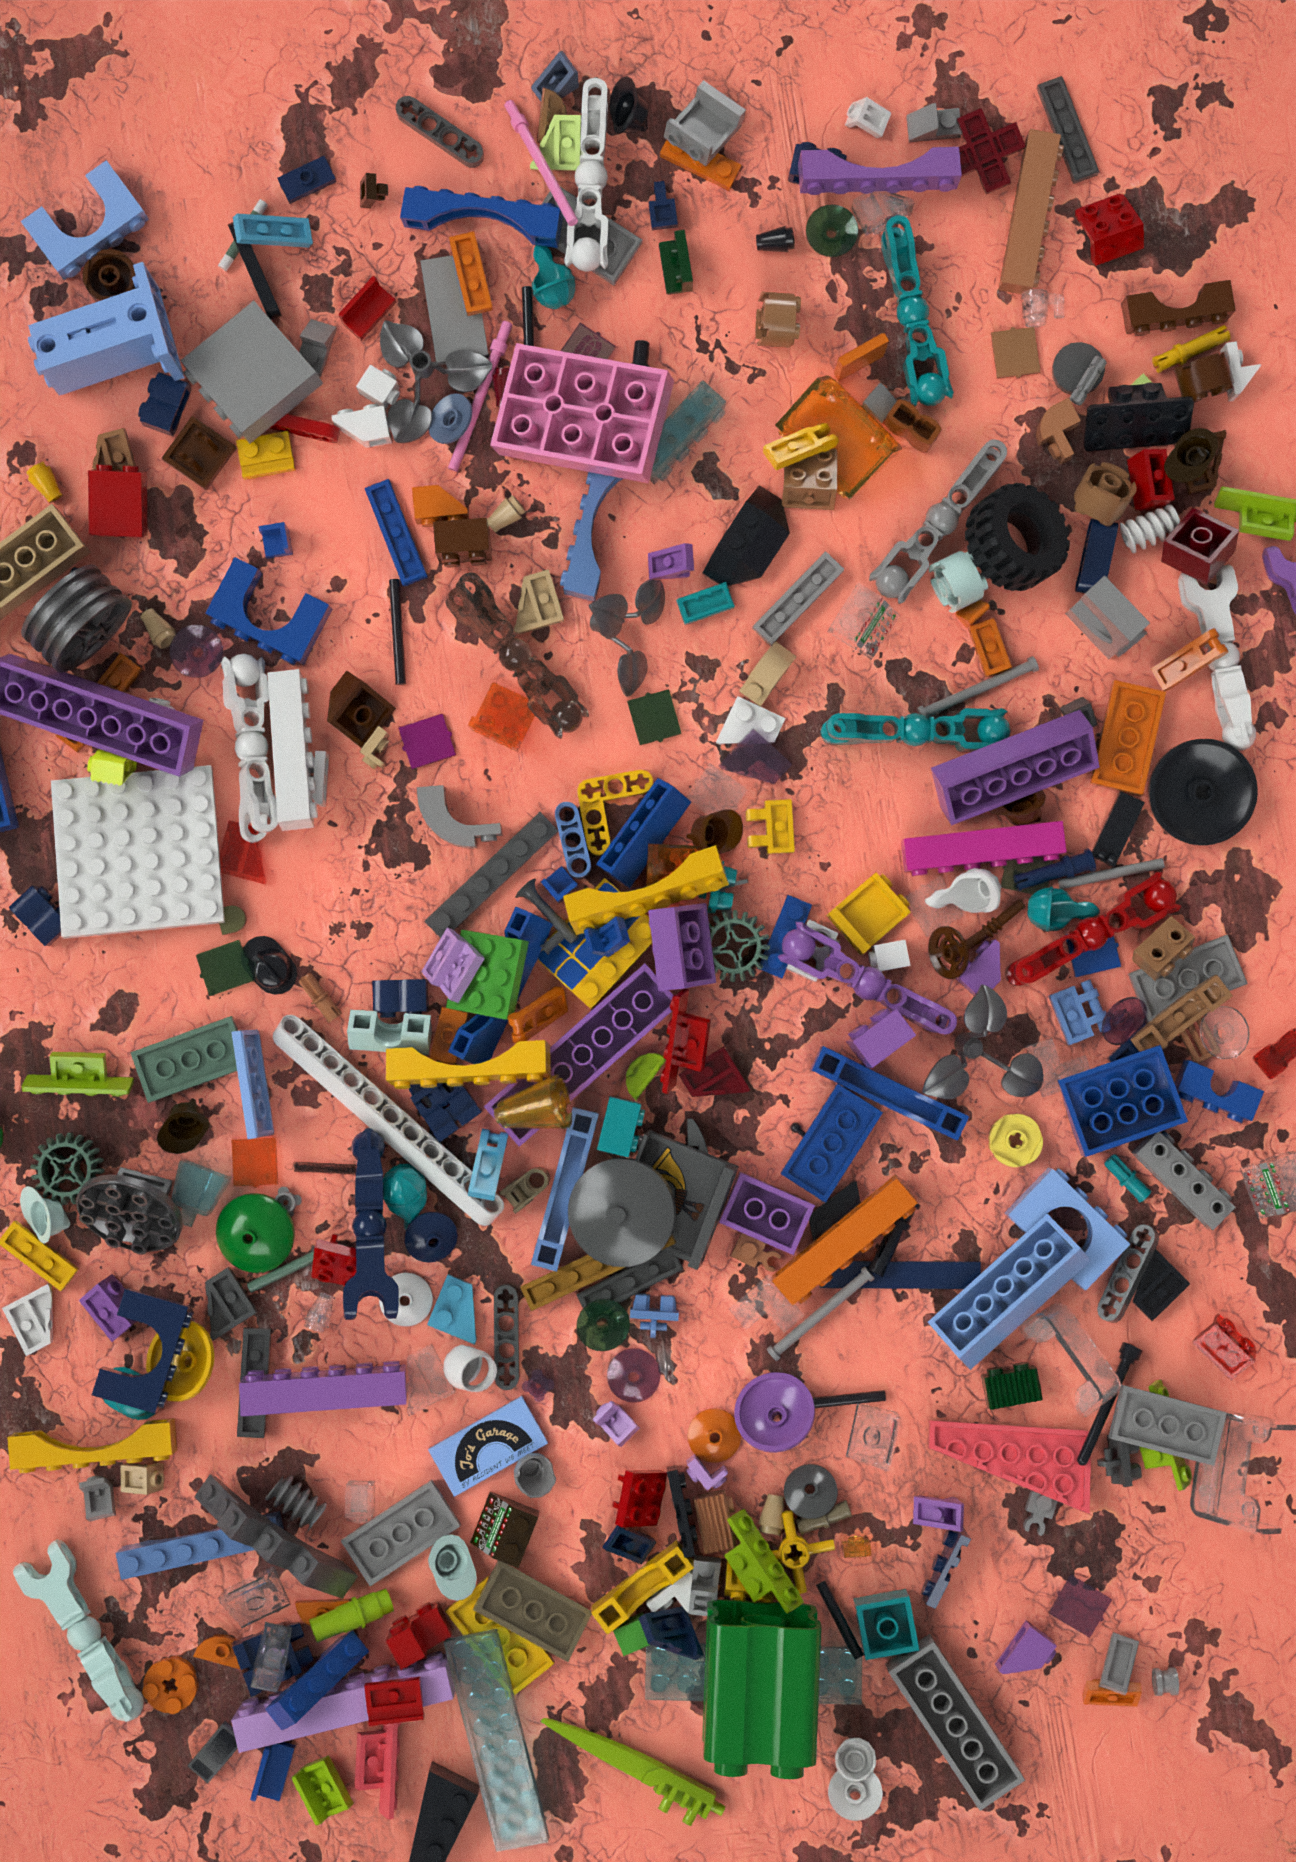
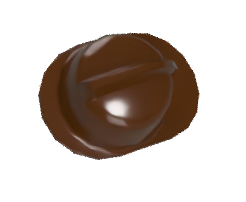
M1041 790L992 809L989 812L1006 816L1009 822L1016 826L1039 822L1042 818L1041 807L1045 802L1046 795Z
M732 809L700 816L694 821L691 833L687 834L686 838L692 840L693 845L699 850L716 845L719 854L734 849L741 840L743 834L742 819Z

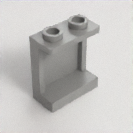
M703 80L697 87L695 98L675 120L670 118L667 121L664 138L672 145L679 147L689 154L693 160L707 166L741 128L746 109Z

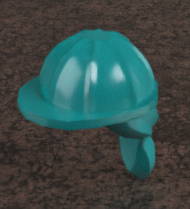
M535 245L533 257L539 265V271L531 285L533 296L543 306L550 309H559L568 305L575 293V276L572 275L568 267L553 261L551 251L547 247Z
M1051 886L1050 888L1038 890L1030 897L1027 911L1031 923L1046 932L1063 929L1073 918L1085 919L1095 917L1100 913L1099 908L1093 903L1085 901L1074 902L1065 890Z
M411 1164L394 1166L386 1172L383 1178V1200L391 1212L403 1218L405 1230L410 1222L419 1216L427 1200L425 1177Z

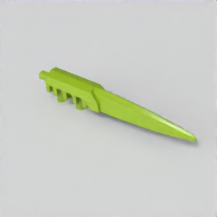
M543 1718L540 1721L604 1762L636 1778L649 1787L654 1786L653 1791L658 1795L664 1796L658 1807L660 1811L668 1813L673 1801L683 1808L686 1807L688 1810L682 1822L689 1826H692L697 1814L704 1819L707 1818L710 1811L722 1816L726 1806L715 1801L716 1791L635 1749L588 1730L549 1718Z

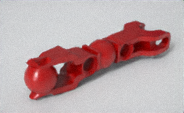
M1163 872L1154 873L1145 881L1121 893L1117 898L1118 903L1102 915L1095 918L1088 917L1082 919L1077 924L1075 930L1070 931L1068 935L1059 937L1011 963L1005 971L1007 981L1013 986L1033 983L1078 957L1081 953L1102 948L1107 939L1113 937L1115 933L1130 927L1136 930L1146 928L1167 915L1179 911L1181 905L1175 903L1177 898L1175 887L1169 881L1162 879ZM1143 891L1145 905L1150 910L1156 912L1143 920L1140 917H1136L1135 908L1130 906V898ZM1112 914L1116 915L1119 919V926L1117 928L1110 925L1109 918ZM1065 940L1073 943L1074 950L1071 954L1065 952L1063 948ZM1023 967L1026 969V976L1022 972Z

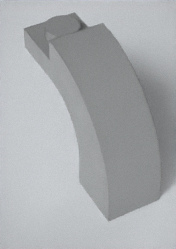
M444 785L417 787L420 812L431 830L444 841L461 848L477 849L476 838H481V842L497 841V836H503L500 823L465 825L453 819L447 808L446 788Z

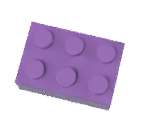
M706 903L648 910L658 991L684 989L716 983Z
M884 1008L869 1018L872 1023L868 1026L866 1024L859 1025L848 1034L850 1039L846 1043L863 1066L873 1068L915 1037L916 1034L897 1009L889 1010Z
M739 1171L723 1208L719 1223L794 1255L815 1205Z

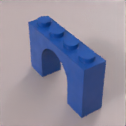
M234 557L206 611V614L211 618L210 623L222 630L226 626L235 630L233 635L246 642L251 638L258 642V648L271 654L274 650L282 654L280 659L295 666L296 662L304 665L333 609L329 604L305 593L294 616L287 625L272 631L255 627L248 616V602L262 573L258 568Z

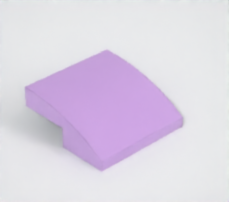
M447 927L421 972L430 984L440 987L449 1000L459 1003L485 958L462 936Z

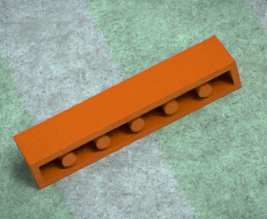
M895 1174L772 1275V1282L792 1306L797 1302L800 1304L804 1303L813 1294L811 1290L817 1285L823 1287L833 1278L832 1273L839 1267L841 1270L848 1267L854 1261L852 1257L859 1251L864 1253L870 1249L875 1243L873 1240L880 1234L885 1236L896 1226L894 1222L900 1217L904 1219L909 1217L916 1210L915 1205L918 1204L916 1197Z

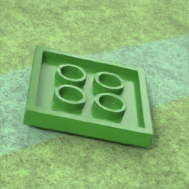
M461 930L460 936L468 941L485 959L459 1003L447 998L446 1008L508 1020V1015L514 1013L516 1009L529 941Z

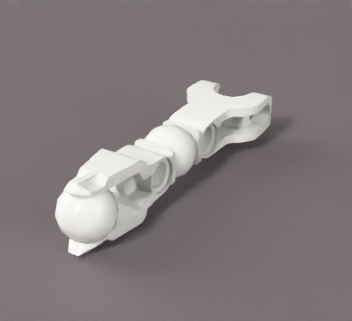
M599 78L588 79L583 86L580 165L577 167L574 175L575 183L578 186L577 206L575 209L578 223L574 226L567 225V248L564 259L566 267L573 264L578 270L584 272L593 271L599 265L603 269H606L608 266V219L605 215H602L601 204L602 189L608 180L607 170L604 167L608 102L607 84ZM594 87L599 88L602 92L601 96H588V93ZM592 147L599 150L594 155L588 154L586 151ZM587 199H593L596 201V204L588 207L583 202ZM583 224L587 227L595 225L596 228L601 229L600 244L595 239L589 237L580 238L575 242V229L582 227Z
M1229 564L1223 565L1216 574L1217 585L1214 590L1203 589L1199 586L1196 579L1181 573L1178 578V588L1182 605L1197 616L1201 635L1215 628L1219 634L1218 639L1220 643L1225 644L1229 651L1225 656L1216 659L1208 665L1213 671L1210 675L1215 698V711L1222 727V739L1224 743L1233 746L1238 751L1246 750L1254 744L1256 729L1252 723L1251 698L1247 692L1241 665L1238 666L1240 652L1236 645L1233 644L1235 636L1229 605L1238 591L1234 568ZM1209 644L1204 646L1205 649H1208L1207 653L1212 650Z
M244 653L234 656L231 660L225 656L222 659L221 665L224 673V680L222 681L223 703L227 709L231 710L234 728L237 732L235 734L237 739L234 750L237 757L241 760L238 763V767H241L239 772L240 805L238 815L240 833L244 840L255 843L262 840L267 832L275 829L278 822L276 797L272 792L270 770L266 763L268 761L266 755L269 745L266 738L262 735L265 732V728H262L264 723V705L269 700L265 661L262 657L256 660L252 655ZM255 684L256 700L238 697L236 686L248 687ZM244 717L250 718L254 726L246 724ZM249 768L255 769L258 772L259 778L253 777L250 774ZM268 817H269V818H270V824L267 825V820H268ZM250 822L253 829L259 832L257 835L251 834L248 825Z

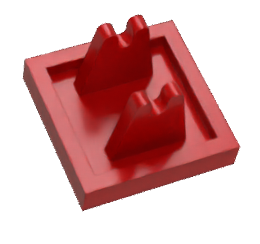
M336 1234L332 1235L330 1242L317 1239L314 1247L311 1278L325 1283L331 1282L345 1286L347 1281L356 1273V1248L337 1244L338 1235Z
M626 1470L625 1476L618 1474L617 1480L623 1482L620 1501H613L612 1507L618 1509L615 1525L621 1527L657 1526L661 1514L663 1494L666 1489L667 1472L662 1470Z

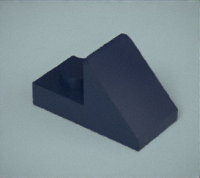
M617 1525L603 1545V1549L642 1565L656 1544V1541L651 1536L634 1530L632 1527Z

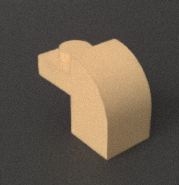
M775 641L754 667L739 692L761 707L797 656Z

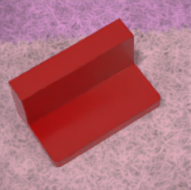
M372 276L338 315L342 324L362 341L395 305L396 299L380 286L375 276Z

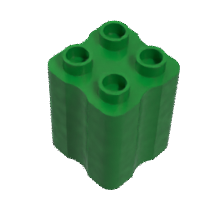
M711 1600L707 1602L702 1741L704 1742V1760L714 1763V1772L716 1774L726 1777H741L747 1775L748 1764L770 1765V1774L773 1777L799 1779L804 1776V1768L816 1765L821 1623L817 1620L818 1612L814 1605L803 1603L787 1614L779 1602L760 1603L742 1600Z

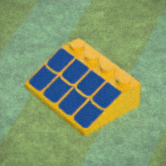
M606 878L595 888L598 891L620 892ZM644 913L641 916L624 920L630 942L610 957L590 953L585 934L582 933L578 935L579 938L573 944L564 939L549 955L542 949L537 960L592 1010L652 945L649 916ZM567 918L565 922L572 928L569 918Z

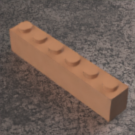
M1030 129L1026 137V148L1023 151L998 288L1000 291L1029 296L1033 287H1038L1041 272L1036 271L1038 262L1042 263L1045 246H1041L1042 237H1047L1050 221L1046 220L1047 211L1051 212L1054 202V196L1050 195L1051 187L1056 186L1059 170H1055L1056 161L1061 160L1064 145L1059 144L1061 134Z

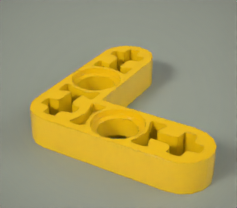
M634 770L583 780L579 784L577 794L586 844L592 854L601 856L610 845L603 802L646 794L653 785L652 775L648 771ZM639 775H643L644 779L649 780V783L645 784L644 789H640L639 785L631 786L632 792H627V783L624 777H630V782L637 781ZM617 779L622 782L623 789L620 793L612 794L608 791V783L611 780ZM604 781L605 797H601V791L593 793V798L588 799L586 794L582 795V791L586 790L585 785L591 784L593 789L600 788L598 782ZM591 810H597L601 813L602 819L596 825H591L586 820L587 813ZM604 827L605 831H599L601 840H606V844L602 845V850L597 851L596 847L591 846V843L595 842L594 832L588 834V829L597 830Z

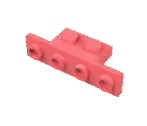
M401 1723L383 1725V1730L357 1732L355 1788L358 1791L380 1788L379 1812L388 1820L394 1819V1810L397 1809L398 1804L395 1794V1782L399 1778L396 1759L400 1752V1743L397 1737L398 1727H400Z

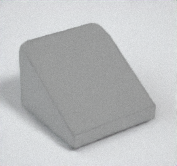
M880 382L864 400L862 407L882 424L897 400Z

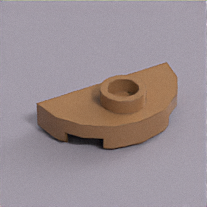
M544 87L542 89L537 134L538 143H541L546 135L554 115H567L566 106L561 97L556 92Z

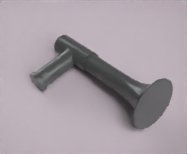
M534 878L517 892L515 898L524 897L531 901L558 931L545 944L540 946L549 955L564 939L573 944L579 936L541 898L535 888L536 879Z

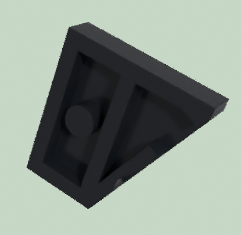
M857 1181L850 1182L848 1186L830 1197L826 1203L813 1210L809 1219L812 1241H815L861 1203Z

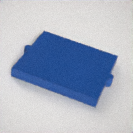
M1114 936L1108 938L1102 948L1083 952L1071 960L1075 977L1121 967L1117 951L1119 945L1115 943ZM1066 940L1069 954H1071L1074 950L1073 943Z

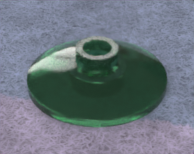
M840 205L822 206L815 210L808 219L806 225L807 241L812 249L820 255L826 257L844 255L856 243L858 237L857 221L848 209ZM828 231H834L836 233V236L834 238H830L827 236L826 233Z
M610 1299L592 1301L578 1315L576 1322L577 1334L582 1343L592 1350H612L621 1345L626 1339L630 1329L629 1316L624 1307L616 1301ZM604 1318L607 1321L604 1325H598V1320Z

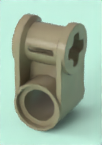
M534 1167L519 1179H515L501 1190L499 1194L506 1197L514 1208L513 1212L516 1214L549 1185L550 1174L543 1167ZM536 1172L542 1174L544 1184L542 1186H534L530 1181L531 1174Z

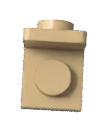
M380 726L377 727L360 750V753L364 755L362 761L374 770L377 766L381 769H384L386 766L374 756L376 752L381 754L389 744V740H387L389 734Z
M126 1463L121 1465V1492L147 1495L163 1490L165 1479L163 1463L151 1465Z

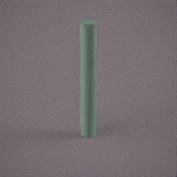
M314 1251L247 1283L249 1291L253 1293L312 1264Z

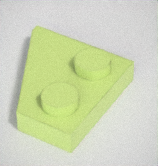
M554 115L549 129L539 145V149L551 170L576 171L580 165L582 115ZM534 160L530 164V169H538Z

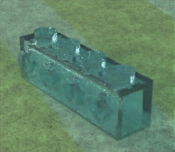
M703 380L664 421L650 476V481L654 485L659 479L664 481L673 470L670 467L677 460L679 462L683 461L689 454V447L693 442L699 443L708 433L706 428L712 422L717 424L726 413L724 410L726 400Z

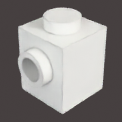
M369 365L356 386L360 395L379 406H384L385 410L389 404L394 405L400 395L398 391L400 388L396 381L397 377L386 369L380 371L372 365Z

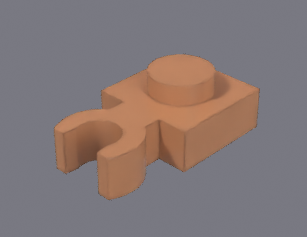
M744 1233L740 1234L730 1255L754 1268L759 1261L770 1272H774L775 1268L768 1265V1258L772 1256L778 1259L781 1258V1255L776 1251H764L766 1243Z

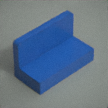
M281 1742L265 1746L250 1798L251 1801H256L258 1796L280 1801L296 1745Z

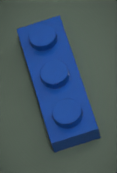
M787 895L767 944L770 945V949L764 951L768 959H761L760 964L763 965V968L759 970L778 978H783L788 964L781 962L777 957L784 954L782 951L783 938L789 931L797 929L795 922H803L805 924L812 904Z

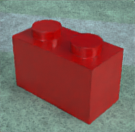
M1143 449L1127 460L1130 483L1133 484L1135 482L1136 493L1133 496L1135 511L1156 510L1175 500L1172 480L1168 478L1164 471V464L1168 457L1167 449Z

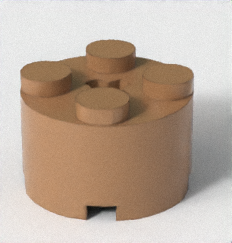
M762 291L758 301L763 302L762 308L756 311L755 336L756 339H760L757 342V346L790 348L794 345L795 339H799L800 323H796V313L800 312L801 297L795 296L792 293Z
M1102 462L1101 466H1095V463L1091 464L1074 492V500L1076 502L1074 508L1082 515H1088L1105 526H1111L1122 517L1136 493L1135 482L1131 484L1128 480L1129 474L1116 465Z

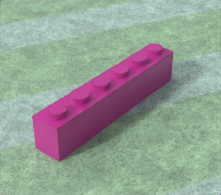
M1063 821L905 838L901 840L904 872H911L912 876L927 875V870L938 869V873L954 872V867L964 866L965 870L980 869V864L991 863V867L1007 866V861L1017 860V864L1033 863V858L1043 857L1044 861H1054L1060 859L1059 855L1067 853Z

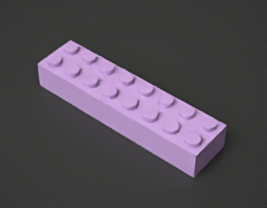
M442 1651L430 1653L426 1656V1659L418 1660L402 1670L399 1665L390 1667L389 1664L374 1668V1672L364 1674L363 1671L351 1673L347 1679L340 1680L296 1724L283 1731L265 1710L283 1691L274 1692L269 1695V1698L258 1700V1697L247 1699L242 1702L243 1705H240L231 1720L238 1752L241 1753L368 1721L365 1683L420 1676L423 1707L452 1700L456 1691L457 1681L450 1653L443 1654Z

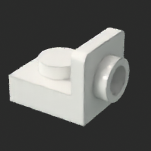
M865 97L850 105L847 110L848 118L845 126L848 128L858 126L875 138H880L883 136L891 112Z

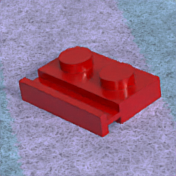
M420 1676L365 1683L364 1689L369 1726L424 1720L425 1714Z

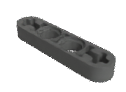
M411 96L401 97L397 101L396 113L401 122L465 166L475 168L482 164L484 160L483 148L475 139ZM412 105L413 112L418 115L416 123L415 115L410 112L404 114L403 107L408 108ZM433 119L437 125L433 130L427 131L422 127L423 121ZM446 134H455L458 137L457 142L454 145L445 144L443 139ZM463 141H465V149L470 152L474 151V149L476 150L477 157L472 156L468 159L467 152L461 148Z
M1139 1225L1132 1232L1128 1241L1130 1245L1122 1253L1098 1303L1097 1312L1100 1318L1107 1322L1116 1323L1123 1318L1159 1243L1157 1230L1149 1225ZM1142 1233H1148L1151 1237L1149 1242H1143V1239L1140 1238ZM1135 1246H1138L1146 1250L1145 1253H1142L1141 1251L1134 1249ZM1137 1254L1140 1257V1264L1137 1268L1131 1269L1128 1266V1259L1130 1256ZM1125 1278L1129 1282V1287L1124 1293H1119L1116 1289L1117 1282ZM1112 1294L1119 1298H1123L1122 1301L1120 1302L1112 1298ZM1113 1306L1116 1309L1115 1314H1109L1106 1311V1307Z
M511 1284L500 1285L494 1293V1361L497 1367L495 1382L502 1390H511L516 1387L520 1377L519 1297L517 1289ZM504 1289H508L509 1294L514 1296L508 1302L509 1308L514 1307V1312L507 1310L498 1312V1307L504 1308V1300L499 1298V1294H502ZM510 1316L514 1320V1327L508 1331L501 1329L499 1326L501 1317ZM503 1343L512 1344L515 1350L513 1356L508 1358L501 1356L499 1347ZM499 1361L502 1363L515 1361V1366H509L510 1375L515 1376V1379H511L510 1384H505V1380L500 1379V1376L504 1375L505 1365L499 1366Z

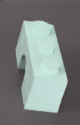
M350 1009L347 1028L349 1049L386 1052V1049L413 1047L422 1055H429L432 1036L431 1015L404 1013L403 1022L388 1024L378 1018L377 1011Z

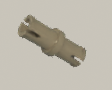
M844 1500V1502L834 1505L829 1513L820 1518L805 1519L801 1517L797 1518L796 1522L803 1536L822 1527L825 1529L830 1528V1524L852 1517V1513L847 1501Z

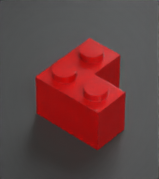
M439 1601L432 1605L430 1602H427L416 1609L417 1613L407 1618L404 1615L392 1622L393 1627L389 1629L386 1643L401 1670L424 1658L428 1649L452 1636L454 1629Z

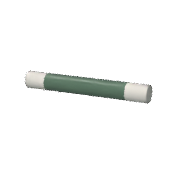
M259 199L250 214L263 215L268 204ZM234 240L218 264L226 272L239 253Z

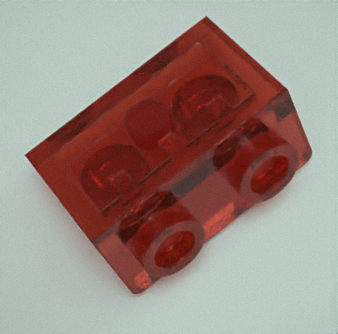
M1217 1314L1214 1317L1213 1323L1193 1339V1344L1231 1381L1255 1362L1257 1351L1254 1343L1249 1338L1243 1337L1236 1331L1233 1322L1228 1318L1224 1319L1220 1314Z

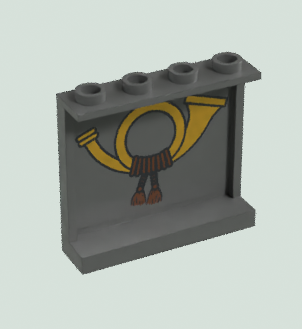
M649 1130L644 1136H639L636 1147L638 1153L635 1160L650 1165L662 1175L673 1193L676 1204V1221L672 1234L677 1243L662 1251L688 1261V1267L698 1270L704 1262L739 1166Z

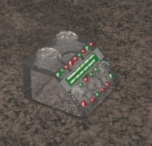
M858 582L830 625L828 633L872 660L900 617V614L880 595Z
M1287 1151L1240 1168L1258 1219L1296 1211L1295 1151Z

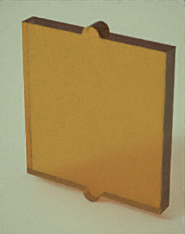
M276 1137L231 1140L233 1186H253L257 1188L259 1185L278 1184Z

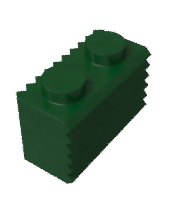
M1020 1362L1013 1364L1014 1369L1004 1371L1003 1367L987 1369V1374L981 1375L987 1407L990 1410L1042 1401L1043 1397L1037 1368L1034 1365L1030 1366L1029 1362Z

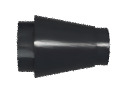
M785 225L757 234V250L789 252V250L795 249L793 227L786 228Z

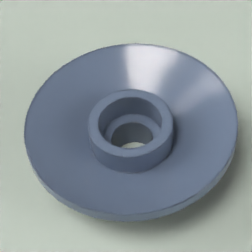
M450 394L441 399L431 412L430 436L440 444H450L458 440L465 433L471 422L472 406L470 401L461 394Z

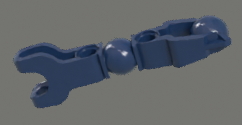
M365 1128L363 1132L354 1137L351 1144L352 1154L358 1160L355 1177L356 1216L352 1223L353 1233L356 1236V1273L347 1281L343 1289V1314L345 1320L355 1319L358 1303L364 1297L373 1296L382 1301L386 1318L396 1319L399 1308V1287L394 1279L387 1275L384 1266L383 1235L386 1232L387 1223L383 1216V1170L381 1157L385 1152V1143L383 1138L377 1132H374L372 1128Z

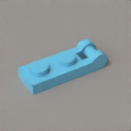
M482 1128L468 1196L495 1201L508 1141V1134L506 1132L496 1134L491 1133L489 1129ZM488 1143L497 1144V1147L487 1145Z

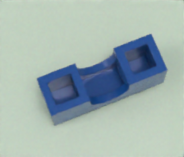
M1183 1060L1174 1082L1180 1099L1193 1103L1194 1099L1203 1102L1202 1108L1214 1113H1218V1110L1227 1112L1228 1119L1241 1124L1243 1120H1253L1264 1091L1241 1081H1232L1228 1092L1219 1096L1211 1088V1078L1214 1070L1190 1060Z

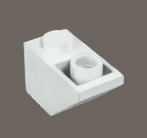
M369 404L364 406L363 410L343 409L338 411L337 415H331L334 425L340 428V431L366 448L392 443L384 406Z

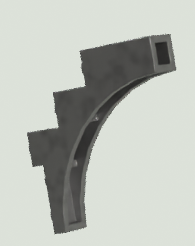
M210 1474L194 1496L218 1521L216 1525L231 1540L252 1547L267 1563L287 1569L302 1585L343 1599L357 1579L358 1575L342 1560L308 1545L277 1526L243 1501L216 1476Z

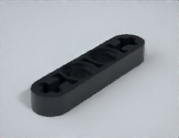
M234 223L227 224L267 316L271 320L282 316L251 244L237 243Z

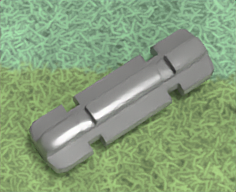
M1100 356L1093 358L1070 396L1072 403L1078 406L1083 404L1087 394H1089L1107 364L1105 359Z

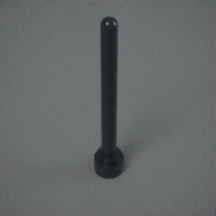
M1122 1342L1118 1351L1121 1353L1119 1356L1121 1361L1078 1455L1077 1462L1081 1466L1088 1463L1130 1365H1134L1135 1361H1139L1143 1352L1141 1349L1126 1342Z

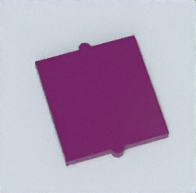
M443 714L398 728L404 744L402 749L407 753L412 770L456 756L450 738L452 733L447 729Z

